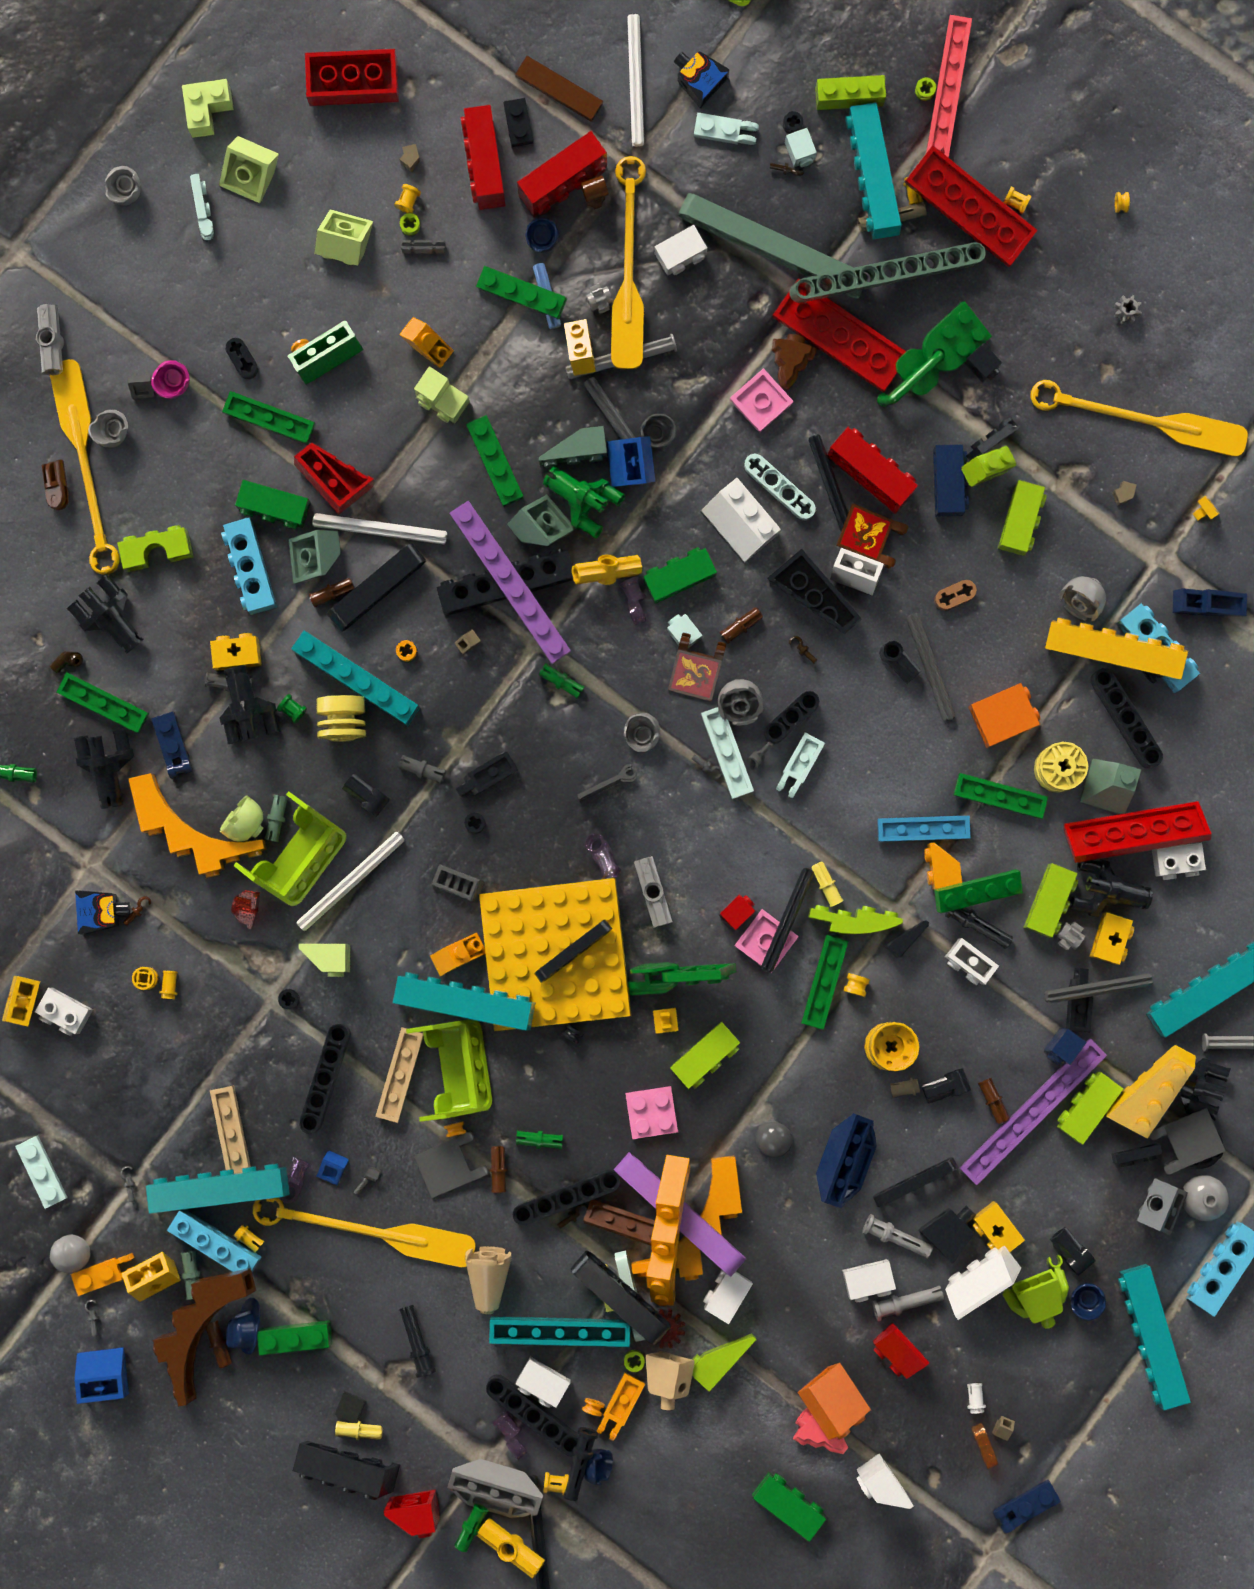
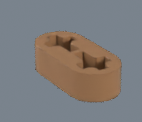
M963 580L940 590L934 599L936 607L946 611L970 601L976 594V585L970 580ZM962 585H965L966 588H971L969 596L966 594L957 595V592L963 589ZM942 594H944L945 597L951 595L954 596V598L949 600V605L946 606L945 603L939 602V600L942 598Z

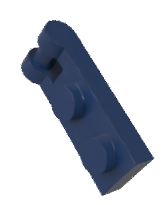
M172 711L151 718L169 777L173 779L178 777L180 773L185 772L188 774L193 772L175 712ZM181 758L182 764L175 766L173 760Z
M1046 1480L996 1508L993 1514L996 1519L1000 1520L1002 1524L1001 1529L1006 1534L1061 1501L1051 1482ZM1013 1511L1016 1517L1009 1519L1007 1513Z

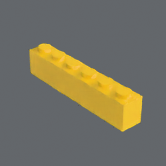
M1058 618L1057 621L1053 620L1051 622L1045 649L1182 679L1189 652L1184 650L1185 646L1171 643L1169 647L1161 645V640L1148 638V641L1138 640L1139 636L1131 633H1125V636L1116 635V630L1103 628L1102 631L1093 629L1094 625L1080 623V626L1071 624V620Z

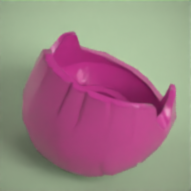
M173 360L165 361L153 373L151 379L152 388L160 397L176 399L187 390L190 381L189 373L183 364Z

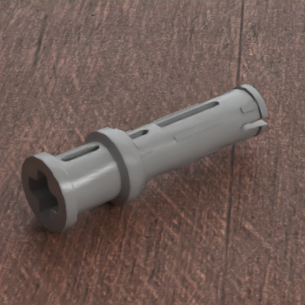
M872 1214L868 1216L862 1233H870L879 1237L882 1242H893L925 1258H928L932 1252V1244L897 1230L892 1223L882 1222L874 1218Z
M937 1286L901 1297L892 1295L890 1299L879 1302L874 1300L872 1301L875 1317L877 1321H881L883 1317L894 1314L900 1316L902 1311L943 1301L944 1296L943 1292L940 1291L941 1287Z

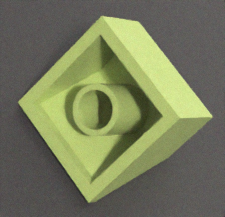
M237 136L227 147L219 186L261 203L275 173L279 154Z
M329 210L317 230L314 254L321 255L326 259H335L348 265L358 266L364 256L373 221Z
M299 944V949L321 972H328V977H344V972H350L349 944Z

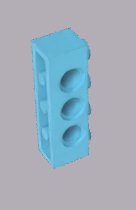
M245 518L223 525L225 532H221L225 546L229 545L231 551L228 554L230 565L236 568L237 575H234V580L237 588L242 589L243 597H240L243 610H248L253 615L277 608L253 521L250 518ZM239 541H247V547L244 550H237L236 546ZM246 562H253L254 564L250 572L243 571V565ZM254 583H258L260 585L259 591L255 594L249 593V587Z
M1142 603L1116 623L1124 634L1138 635V640L1148 641V638L1161 640L1163 645L1169 647L1171 643L1179 644L1168 636V629L1162 623L1158 624L1153 618V611L1148 606H1143ZM1141 624H1146L1149 627V635H1144L1140 631ZM1187 658L1182 679L1163 676L1162 679L1176 693L1200 674L1197 670L1198 665L1191 658Z
M186 1209L179 1210L167 1229L171 1234L232 1272L251 1268L253 1272L262 1258Z
M1238 1221L1228 1227L1225 1233L1227 1237L1213 1251L1214 1257L1210 1263L1206 1262L1200 1270V1278L1197 1282L1194 1281L1187 1290V1299L1214 1317L1254 1258V1231ZM1239 1242L1241 1250L1239 1253L1234 1254L1232 1246L1234 1243ZM1226 1261L1229 1268L1227 1272L1220 1273L1219 1266L1222 1262ZM1210 1281H1214L1216 1288L1213 1292L1208 1293L1206 1286Z

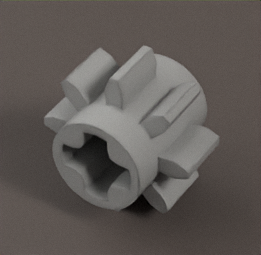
M600 284L589 287L590 294H587L586 298L591 310L598 309L600 314L610 310L609 304L613 302L608 287L601 288Z
M1123 295L1120 298L1121 303L1116 302L1113 306L1117 309L1114 317H1119L1121 324L1128 320L1132 324L1135 321L1134 316L1139 317L1142 314L1138 310L1142 303L1136 302L1134 295L1128 299ZM1126 306L1129 307L1130 313L1125 312Z
M1066 922L1056 935L1061 939L1058 944L1066 950H1069L1070 947L1076 950L1085 938V935L1081 933L1084 928L1076 922H1073L1071 925Z

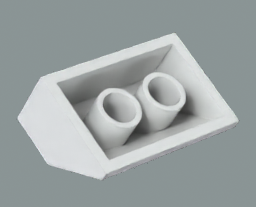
M735 478L701 510L744 563L778 536L781 531L779 526L738 478Z
M1005 1245L1000 1249L996 1247L985 1254L986 1258L980 1262L976 1259L966 1267L968 1270L962 1274L958 1271L948 1279L950 1282L945 1290L954 1315L958 1320L1014 1284L1021 1267Z
M877 1454L856 1469L859 1474L857 1477L858 1483L868 1499L873 1497L877 1503L911 1509L913 1507L907 1493L880 1454Z

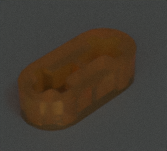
M980 1423L971 1427L987 1469L999 1465L983 1424Z

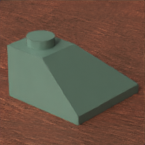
M548 495L521 508L507 524L521 542L544 546L551 545L576 529L571 526V522Z
M315 530L289 539L293 584L326 575L341 554L338 531Z
M1092 759L1080 803L1117 814H1125L1135 793L1141 769L1116 762Z

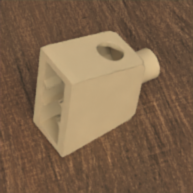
M663 1351L646 1354L648 1391L651 1394L661 1396V1409L674 1410L675 1399L686 1397L689 1394L695 1360Z

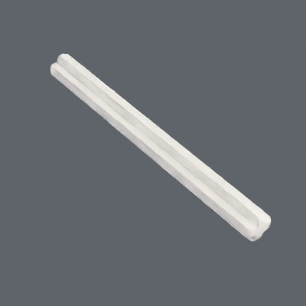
M638 14L628 15L631 131L632 145L637 147L644 145L640 16Z
M318 513L313 516L314 527L443 545L447 541V532L441 530Z
M395 832L303 915L297 921V925L303 931L312 926L404 842L401 834Z

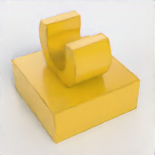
M1207 495L1198 500L1201 508L1192 513L1197 521L1205 515L1213 519L1220 514Z
M676 1008L653 1010L655 1033L679 1031Z

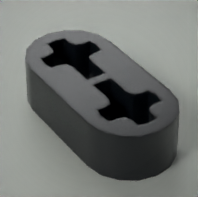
M231 338L227 341L226 352L239 375L244 379L254 378L258 373V366L244 341L240 338ZM234 344L237 346L242 345L239 348L242 356L238 357L235 351L231 352ZM246 360L249 366L253 365L250 373H247V371L242 372L244 369L242 361Z

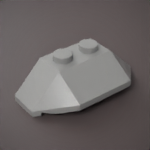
M483 1459L453 1468L447 1487L467 1505L474 1507V1504L478 1503L485 1506L490 1512L510 1518L524 1517L530 1514L532 1516L537 1515L543 1498V1494L525 1472Z

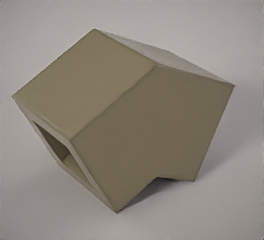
M416 144L402 147L404 154L399 159L400 164L410 172L420 162Z
M1122 481L1119 489L1112 492L1117 506L1133 499L1136 484Z
M472 629L462 635L455 642V645L464 654L482 642Z
M1001 1416L1000 1419H997L992 1433L1008 1441L1013 1433L1015 1421Z

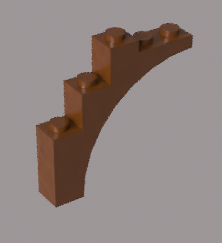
M251 1268L202 1278L192 1283L191 1295L196 1304L182 1306L173 1311L172 1323L176 1328V1332L163 1334L153 1340V1351L157 1356L158 1363L167 1361V1372L172 1380L173 1396L177 1400L178 1407L187 1405L196 1399L194 1361L197 1346L209 1322L229 1302L246 1297L256 1291Z

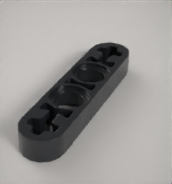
M606 919L537 970L534 973L535 976L543 983L604 937L613 928Z
M954 1157L943 1160L875 1194L873 1199L877 1207L884 1206L958 1169Z

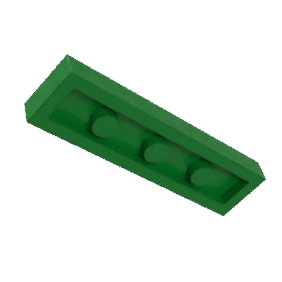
M487 266L483 267L476 285L478 289L558 320L567 301L565 296Z
M232 391L229 392L222 413L306 445H308L316 425L313 421Z
M487 415L467 423L466 426L502 506L505 507L523 499L524 496Z
M67 672L56 692L138 734L149 715L148 712Z
M962 773L958 774L953 796L1038 819H1043L1048 796Z
M1015 869L934 889L937 912L945 913L1023 893L1021 872Z
M830 935L825 936L801 1020L802 1024L824 1030L847 949V940Z

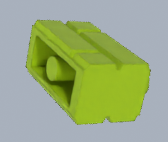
M1003 446L975 457L963 465L961 470L968 484L973 487L1005 474L1016 466V461L1009 447Z

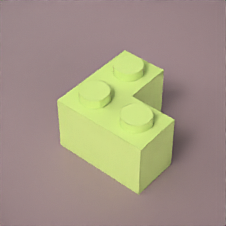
M227 79L182 85L187 126L192 138L215 135L212 113L234 110L231 88Z
M428 367L414 388L416 398L419 400L418 404L428 411L431 408L438 412L437 416L446 423L450 420L455 424L470 402L469 396L450 385L448 378L431 367Z

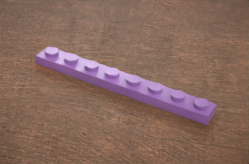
M467 501L450 512V516L551 664L569 654L571 650L470 502Z
M1092 1039L1086 1041L1087 1043L1071 1065L1063 1064L960 1167L962 1172L975 1185H978L1107 1056Z

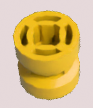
M140 967L132 975L134 986L141 990H150L159 981L157 971L150 967Z

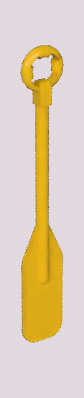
M629 156L621 159L615 169L616 178L621 184L626 186L624 281L612 305L611 360L612 364L619 369H635L643 361L644 306L633 281L635 186L645 178L646 167L639 158ZM626 162L627 165H634L636 162L640 165L638 167V175L640 177L636 180L634 178L623 179L621 177L623 176L622 165Z
M68 359L62 361L63 372L59 375H50L60 426L78 452L95 533L96 547L91 551L89 563L96 573L106 575L113 573L118 568L120 555L114 546L107 544L106 536L103 532L86 451L89 437L88 429L91 424L89 405L81 367L75 360ZM109 548L113 551L111 556L114 563L111 567H102L99 570L97 568L99 564L97 558H95L98 551H107Z
M1050 380L1037 382L1031 390L1030 398L1033 405L1042 411L1055 409L1060 404L1156 426L1179 444L1228 456H1239L1246 447L1248 433L1240 425L1190 413L1164 417L1145 415L1062 394L1060 387ZM1044 385V388L1051 389L1053 387L1055 389L1053 405L1049 406L1048 403L1044 402L1038 403L1036 397H1038L1040 391L1038 389L1039 386Z
M279 1197L266 1199L267 1202L274 1203L276 1201L279 1204V1208L276 1211L277 1218L271 1221L270 1218L266 1217L261 1219L257 1213L260 1212L262 1206L259 1203L261 1200H255L252 1213L254 1218L264 1226H272L277 1224L282 1218L368 1235L383 1239L406 1256L466 1267V1251L472 1248L473 1253L475 1251V1241L471 1236L428 1226L406 1224L380 1229L284 1208L283 1202Z

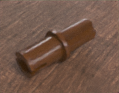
M347 578L333 585L327 584L326 588L312 594L310 593L309 597L315 608L332 599L336 601L337 597L351 592L355 587L352 580Z
M755 607L741 618H735L736 621L723 631H720V634L726 643L729 644L730 641L743 632L747 633V629L760 621L763 615Z
M992 1078L978 1083L987 1101L985 1104L989 1105L996 1122L1001 1124L1008 1121L1009 1115L1001 1100L1003 1097L999 1096Z
M493 1146L491 1148V1169H489V1172H492L491 1192L503 1193L506 1192L505 1171H508L505 1168V1148L503 1146Z
M218 1320L210 1322L205 1328L211 1343L209 1348L213 1349L218 1366L220 1368L227 1367L232 1364V1360L225 1343L226 1339L224 1340Z

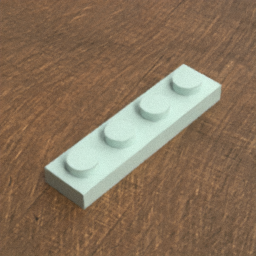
M718 707L701 713L731 798L734 799L754 792L728 719L726 721L722 719L718 712Z

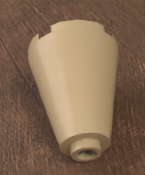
M479 1247V1251L474 1253L473 1248L469 1249L465 1253V1261L475 1308L480 1310L482 1314H493L500 1305L511 1263V1252L509 1251L508 1254H505V1249L499 1247Z

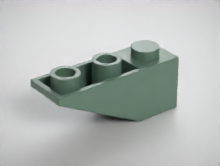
M604 426L579 429L539 457V464L544 465L546 468H551L563 462H567V465H576L580 463V460L589 459V462L602 461L603 458L607 457Z

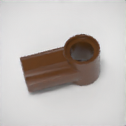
M603 176L581 183L587 206L593 207L594 210L601 208L603 201H605V196L609 195Z

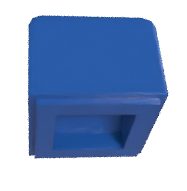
M327 1151L316 1177L338 1186L349 1160L332 1151Z

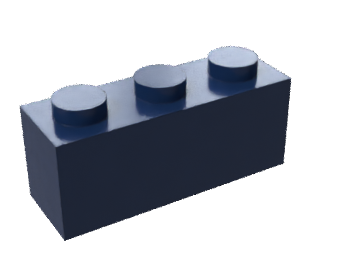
M936 445L933 449L935 517L963 516L965 510L969 508V497L965 496L964 488L968 487V482L961 470V467L967 463V451H963V445Z

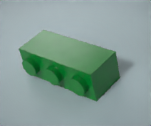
M345 320L287 356L307 385L364 349Z
M242 480L235 506L242 515L253 517V514L262 516L261 520L275 523L276 520L283 522L284 527L296 530L297 527H304L311 502L308 498Z
M699 547L687 552V557L682 559L675 557L667 561V566L659 569L656 566L646 571L647 575L643 576V580L654 604L717 575V571L706 548L702 550Z
M330 1320L260 1328L257 1333L259 1355L329 1348L332 1345Z
M768 1472L752 1493L753 1499L810 1542L826 1520L823 1513L824 1509L814 1501L810 1504L805 1500L806 1495L798 1488L794 1487L792 1490L788 1487L786 1479L778 1473L773 1475Z

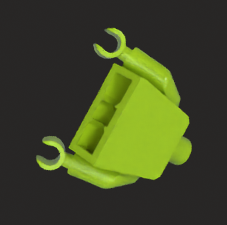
M1056 1255L1058 1260L1056 1266L1052 1264L1050 1257L1047 1258V1265L1052 1269L1011 1285L1012 1289L1008 1287L1002 1294L1013 1312L1022 1318H1030L1032 1323L1041 1322L1042 1327L1045 1329L1051 1328L1056 1324L1053 1316L1063 1312L1062 1304L1065 1303L1069 1291L1064 1270L1060 1268L1063 1259L1059 1255Z

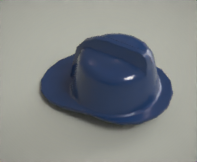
M247 1299L242 1306L241 1312L228 1321L226 1328V1345L230 1348H241L245 1354L253 1353L256 1348L261 1316L260 1305L257 1299Z

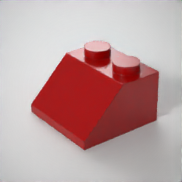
M893 1322L872 1341L876 1346L873 1350L882 1360L885 1357L889 1359L892 1363L889 1367L898 1377L903 1375L907 1379L929 1364L924 1355Z

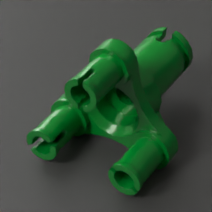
M556 466L552 467L549 472L553 474L555 479L546 475L543 485L547 488L549 487L550 490L568 501V505L571 508V526L577 530L582 529L595 539L598 538L603 531V526L588 518L587 514L593 507L601 513L605 510L602 505L607 507L608 500L619 507L626 495L610 486V482L603 478L592 483H587L586 481L579 482L564 471H559V468Z

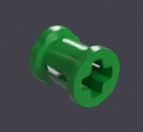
M288 694L280 702L277 710L279 712L283 711L296 724L307 711V707L299 705Z

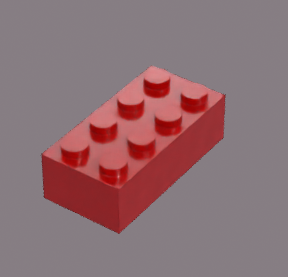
M395 49L305 53L306 97L309 106L399 102L398 64Z
M491 105L464 108L465 116L460 118L463 136L466 138L464 139L466 157L469 160L467 161L470 182H472L470 186L473 203H478L479 210L505 207Z
M588 132L517 181L520 199L533 217L538 214L540 216L544 215L551 209V205L557 201L561 203L569 197V193L574 189L580 190L582 182L589 180L593 176L599 177L602 175L607 167V152L593 132Z
M847 427L830 447L827 454L828 458L896 515L915 492L918 486L915 483L916 479L907 472L904 474L898 469L899 465L893 459H886L881 455V450L875 444H868L863 439L864 436L855 428L850 429Z

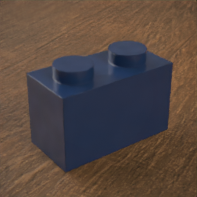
M1059 1028L1044 1050L1049 1053L1047 1058L1055 1064H1060L1061 1066L1063 1064L1071 1065L1087 1042L1068 1028Z

